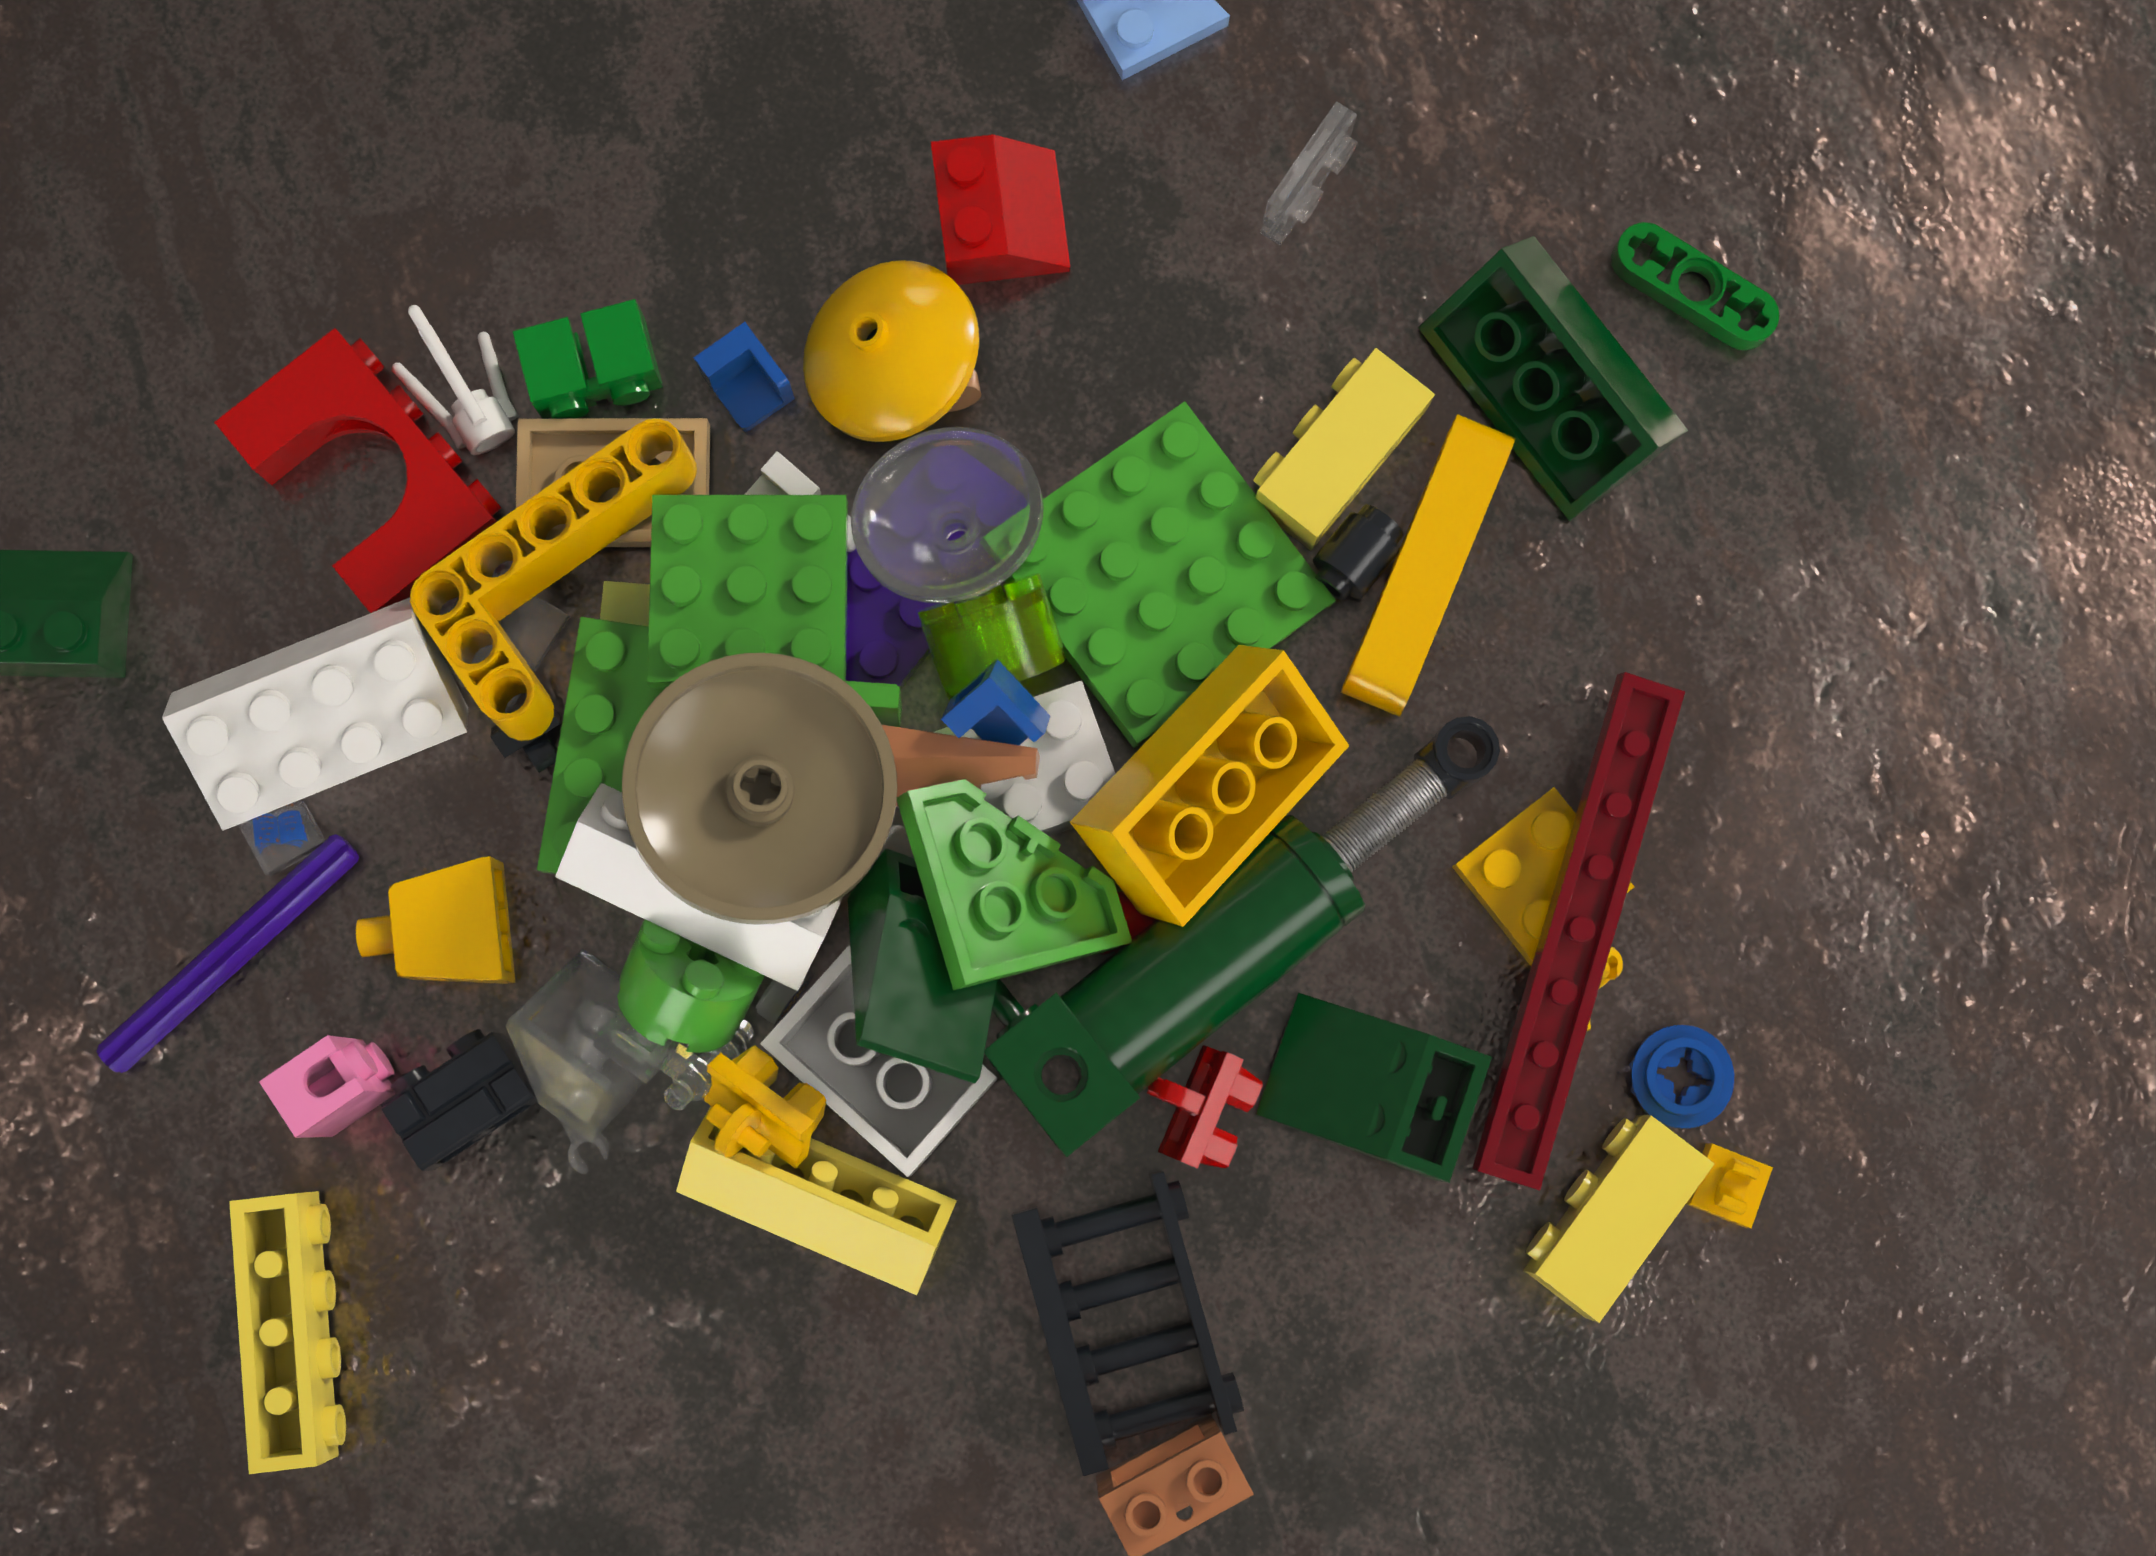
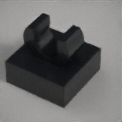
M554 707V717L549 728L542 735L532 740L519 741L510 738L497 725L491 728L490 737L504 758L523 747L528 758L540 773L556 762L558 748L547 732L560 724V715Z

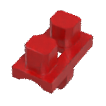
M1203 1045L1185 1087L1160 1077L1148 1086L1147 1094L1176 1106V1110L1159 1147V1153L1197 1169L1200 1163L1224 1169L1229 1167L1238 1146V1137L1216 1127L1224 1105L1228 1104L1248 1113L1255 1106L1263 1087L1261 1080L1241 1067L1244 1059L1226 1051L1221 1052Z

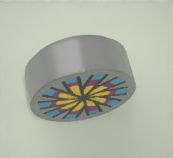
M808 970L798 991L773 980L756 1006L757 1013L774 1026H777L802 996L814 974Z

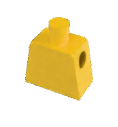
M491 856L480 857L394 883L388 889L390 915L362 918L356 922V941L360 955L362 957L394 954L395 970L398 977L427 981L516 983L504 863Z

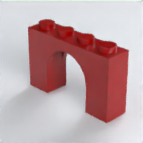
M334 328L214 423L249 466L271 485L275 484L324 444L343 435L351 433L377 434L399 445L406 463L407 483L398 509L383 526L332 565L362 604L372 613L410 598V591L414 582L425 571L496 523L497 521L493 515L502 507L478 479L467 486L456 473L454 468L463 460L439 432L428 439L417 426L415 421L423 416L424 413L400 385L389 392L376 375L385 366L365 342L359 338L350 345L340 332Z

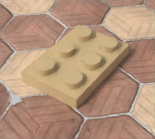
M707 418L518 419L516 508L632 427L647 419H662L676 427L697 463V474L692 485L680 495H709L710 423ZM672 451L658 454L652 460L650 466L665 462L671 456ZM620 487L606 490L600 496L597 503L612 499ZM652 515L606 547H651ZM559 524L553 527L548 532L545 540L558 537L564 531L566 524Z

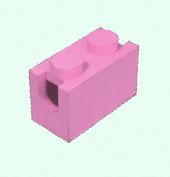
M330 1035L325 1036L259 1081L295 1138L333 1137L395 1095L391 1088L392 1083L387 1079L394 1074V1069L384 1052L374 1042L366 1045L362 1039Z

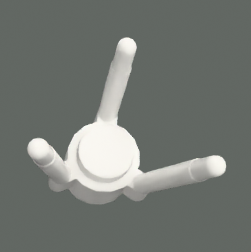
M411 305L408 308L411 319L458 398L451 406L455 416L453 417L401 363H394L391 367L392 372L446 429L457 449L467 447L471 455H480L499 447L514 435L515 429L511 421L515 420L519 415L508 398L489 334L484 331L478 334V342L493 394L492 397H488L484 389L470 392L420 307Z

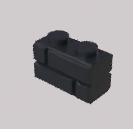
M480 1029L474 1030L455 1041L446 1049L451 1057L450 1060L431 1072L428 1071L425 1065L417 1067L397 1079L391 1085L396 1095L382 1103L381 1109L395 1132L401 1137L402 1143L417 1167L422 1171L436 1170L544 1098L538 1085L524 1067L522 1060L503 1033L491 1032L484 1036Z

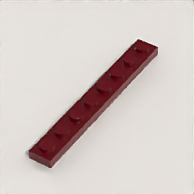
M1627 672L1617 674L1472 1167L1473 1170L1536 1190L1541 1189L1685 691Z

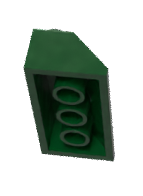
M1534 236L1501 248L1418 327L1498 431L1515 438L1513 450L1569 521L1576 518L1641 470L1688 431Z
M0 550V676L125 678L133 554L130 552Z

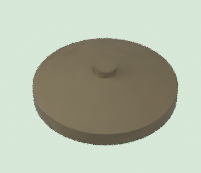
M744 653L712 660L692 669L676 679L654 699L637 724L627 748L622 775V799L626 823L638 854L649 871L669 892L702 913L722 920L754 925L777 924L797 920L827 908L851 891L868 873L884 847L893 823L897 801V771L888 737L880 721L865 700L845 681L828 670L800 658L773 653Z

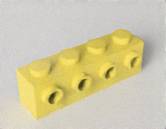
M710 1106L690 1141L676 1192L912 1294H918L957 1200L812 1138L808 1156L796 1169L769 1149L758 1158L743 1147L736 1155L725 1158L714 1148L720 1129L706 1118L712 1108Z
M319 1191L229 1201L249 1474L321 1465L339 1456L338 1445H343L346 1437L345 1413L342 1405H335L333 1378L338 1377L340 1374L341 1352L337 1338L330 1337L328 1311L334 1309L336 1302V1286L332 1272L330 1270L325 1271L323 1244L329 1242L331 1235L329 1210L326 1204H320Z

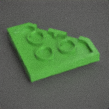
M966 779L909 790L897 797L899 810L953 991L1118 949L1132 943L1113 879L1094 866L1087 869L1059 851L1060 843L1019 815L1012 819L984 800L985 792Z

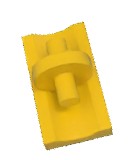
M756 1045L751 1046L733 1060L720 1053L707 1065V1072L711 1075V1081L704 1094V1101L712 1106L706 1118L720 1129L714 1148L725 1158L736 1155L743 1147L758 1158L769 1149L796 1169L808 1156L812 1133L824 1116L825 1096L808 1083L800 1082L784 1098L776 1094L769 1087L777 1080L779 1067L771 1056Z

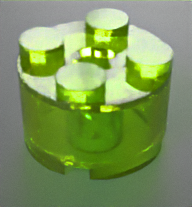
M1040 573L1027 575L1003 584L1005 593L1001 583L996 582L964 593L966 599L956 603V606L954 600L917 612L947 699H952L996 659L1018 681L1038 675L1065 661L1064 646Z

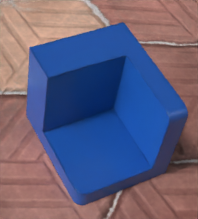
M746 322L693 357L701 376L744 432L750 431L795 399L787 377Z
M996 659L950 699L941 720L958 738L972 729L981 740L1020 745L1028 738L1036 742L1043 736L1051 716L1007 668Z

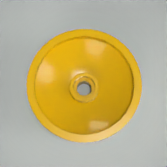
M907 260L890 261L869 267L852 276L840 285L826 300L817 313L807 336L804 348L803 372L808 394L816 409L838 430L865 441L888 442L899 440L928 428L952 408L962 395L972 376L979 349V328L974 308L965 292L952 278L943 271L925 263ZM877 328V332L874 335V337L870 340H867L869 334Z

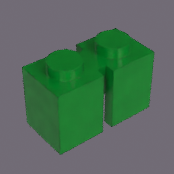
M636 299L580 313L596 377L590 378L579 335L577 332L573 333L568 317L512 331L530 402L542 419H578L588 414V407L596 406V401L608 399L609 402L613 401L614 405H631L647 399L650 396L649 391L663 388L647 324Z

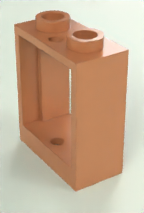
M1211 1414L1096 1476L1099 1500L1128 1556H1143L1254 1495ZM1191 1506L1193 1512L1190 1518L1184 1520L1176 1515L1180 1510Z

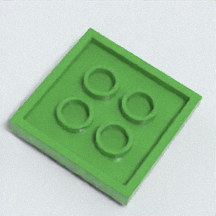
M652 495L647 683L650 688L665 689L680 676L700 665L726 656L744 653H773L800 658L816 664L846 681L847 496Z

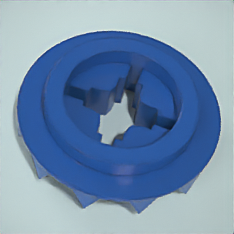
M1673 1025L1656 1031L1641 1041V1046L1635 1058L1629 1064L1632 1071L1631 1092L1643 1107L1645 1114L1652 1115L1662 1124L1672 1128H1695L1712 1121L1725 1109L1734 1089V1068L1727 1050L1712 1034L1694 1026ZM1685 1050H1687L1685 1060L1688 1061L1687 1071L1696 1075L1697 1079L1706 1080V1085L1695 1084V1086L1683 1087L1681 1095L1677 1096L1676 1103H1674L1676 1094L1673 1093L1674 1082L1664 1079V1075L1657 1074V1069L1677 1067L1680 1063V1058H1684Z

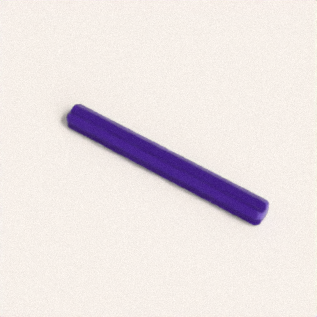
M337 834L329 836L98 1045L96 1052L105 1065L114 1072L123 1073L128 1071L351 869L359 860V855L354 847Z

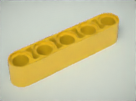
M1459 414L1455 416L1350 666L1341 693L1398 717L1401 716L1515 441L1514 437Z

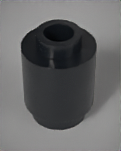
M1365 504L1358 513L1350 512L1313 558V563L1319 571L1315 578L1325 585L1331 595L1340 600H1345L1348 595L1362 599L1399 553L1397 544L1404 536L1402 529L1387 514L1368 504Z

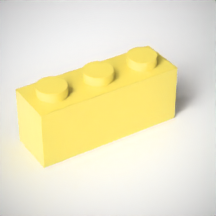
M1377 348L1374 349L1363 364L1354 357L1345 366L1331 386L1338 394L1325 410H1322L1315 404L1292 433L1299 439L1286 457H1283L1276 451L1253 480L1260 486L1255 498L1265 506L1284 531L1310 551H1312L1425 414L1435 396L1431 390Z
M1636 1115L1632 1122L1624 1118L1614 1127L1602 1146V1149L1608 1153L1606 1158L1594 1174L1589 1170H1585L1576 1179L1564 1198V1201L1570 1205L1568 1210L1556 1226L1550 1222L1546 1223L1534 1236L1526 1250V1254L1532 1257V1259L1524 1268V1271L1583 1317L1598 1323L1601 1322L1715 1164L1652 1115Z

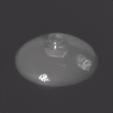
M968 427L934 429L910 437L897 444L871 467L860 484L854 499L851 515L852 536L857 552L867 570L880 584L890 591L911 600L927 603L962 601L983 594L1009 578L1027 559L1041 530L1044 509L1043 496L1031 464L1014 445L1005 439L987 431ZM954 532H965V534L958 539L947 540L948 537Z

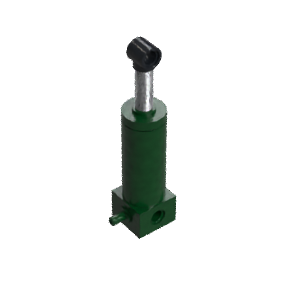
M1472 716L1457 717L1446 723L1428 744L1414 754L1415 761L1410 766L1404 768V771L1398 773V776L1392 778V781L1379 788V791L1373 793V796L1367 798V801L1361 803V806L1348 813L1345 819L1342 818L1339 824L1336 823V826L1326 831V834H1323V836L1317 832H1311L1293 815H1286L1184 927L1156 919L1132 939V943L1121 947L1063 995L1059 996L1056 992L1040 1006L1034 1004L1025 1011L1001 979H997L992 1012L1004 1025V1028L996 1034L997 1040L985 1049L984 1055L1065 1157L1072 1154L1140 1099L1138 1094L1342 930L1343 926H1347L1365 911V903L1353 883L1354 877L1351 872L1356 870V867H1359V865H1362L1365 859L1368 860L1371 854L1374 855L1375 852L1381 850L1384 844L1387 845L1390 839L1393 840L1396 834L1399 835L1400 832H1403V829L1406 830V827H1409V824L1412 825L1415 819L1418 820L1421 814L1427 812L1428 809L1431 810V807H1434V804L1437 805L1440 799H1443V797L1452 799L1464 788L1477 783L1492 770L1497 763L1500 753L1499 739L1493 728L1485 721ZM1461 738L1473 745L1477 756L1474 767L1463 768L1451 761L1447 750L1450 739ZM1062 1058L1075 1065L1079 1081L1074 1091L1059 1095L1052 1093L1045 1087L1042 1081V1070L1048 1062Z

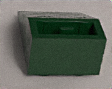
M885 848L868 873L847 898L856 1045L975 1084L981 1075L997 980L953 991L915 860L912 857Z
M1298 993L1255 1115L1430 1179L1450 1183L1492 1057L1415 1029Z

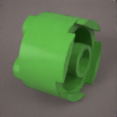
M645 919L621 971L619 979L620 990L617 995L618 1005L628 1023L648 1040L665 1046L667 1040L670 1039L689 1044L685 1052H709L723 1047L734 1038L765 975Z

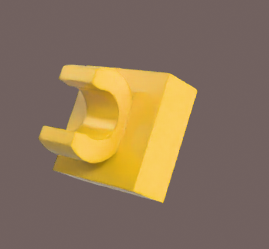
M1706 1143L1702 1154L1715 1164L1686 1204L1739 1226L1752 1228L1773 1167L1713 1143Z

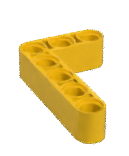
M647 419L635 425L425 571L414 582L410 591V603L414 613L481 711L510 738L523 741L532 740L542 735L552 722L554 705L549 694L499 624V621L652 515V495H680L692 485L697 474V463L677 428L670 422L662 419ZM672 451L671 456L665 462L650 466L652 460L658 454ZM620 487L612 499L597 503L600 496L606 490ZM559 524H566L564 531L558 537L545 540L548 532L553 527ZM506 561H513L510 569L505 574L492 577L495 569L500 564ZM459 597L456 606L450 612L439 615L442 606L447 601ZM493 645L489 656L485 660L472 664L475 654L482 647ZM527 693L524 704L518 710L512 713H505L508 702L514 696Z

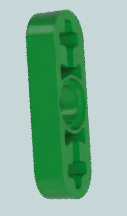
M1641 222L1630 226L1623 232L1613 248L1611 254L1612 267L1621 280L1734 349L1752 350L1759 347L1774 332L1778 325L1779 308L1769 293L1656 224ZM1643 242L1652 248L1649 255L1651 260L1648 259L1640 266L1635 264L1632 258L1635 254L1634 249H1637ZM1671 258H1673L1678 263L1664 283L1658 277ZM1687 272L1702 274L1710 284V297L1704 301L1687 299L1679 289V277ZM1727 291L1732 296L1724 304L1725 307L1718 315L1714 314L1711 310L1722 298L1724 292ZM1749 307L1757 312L1754 319L1756 325L1745 331L1738 326L1741 319L1739 313H1742Z

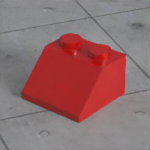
M994 134L931 141L946 271L950 278L958 285L1070 272L1055 150Z

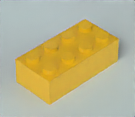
M1238 645L1078 812L1070 823L1141 915L1184 927L1349 747V744L1284 650Z

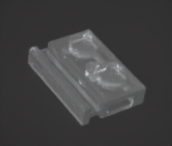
M1335 102L1268 200L1262 223L1264 226L1260 231L1262 235L1281 246L1297 221L1304 224L1308 220L1324 193L1320 187L1331 171L1339 174L1356 148L1358 142L1351 138L1357 118L1356 113L1339 102Z

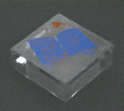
M303 799L239 824L264 874L268 876H273L306 858L325 841Z

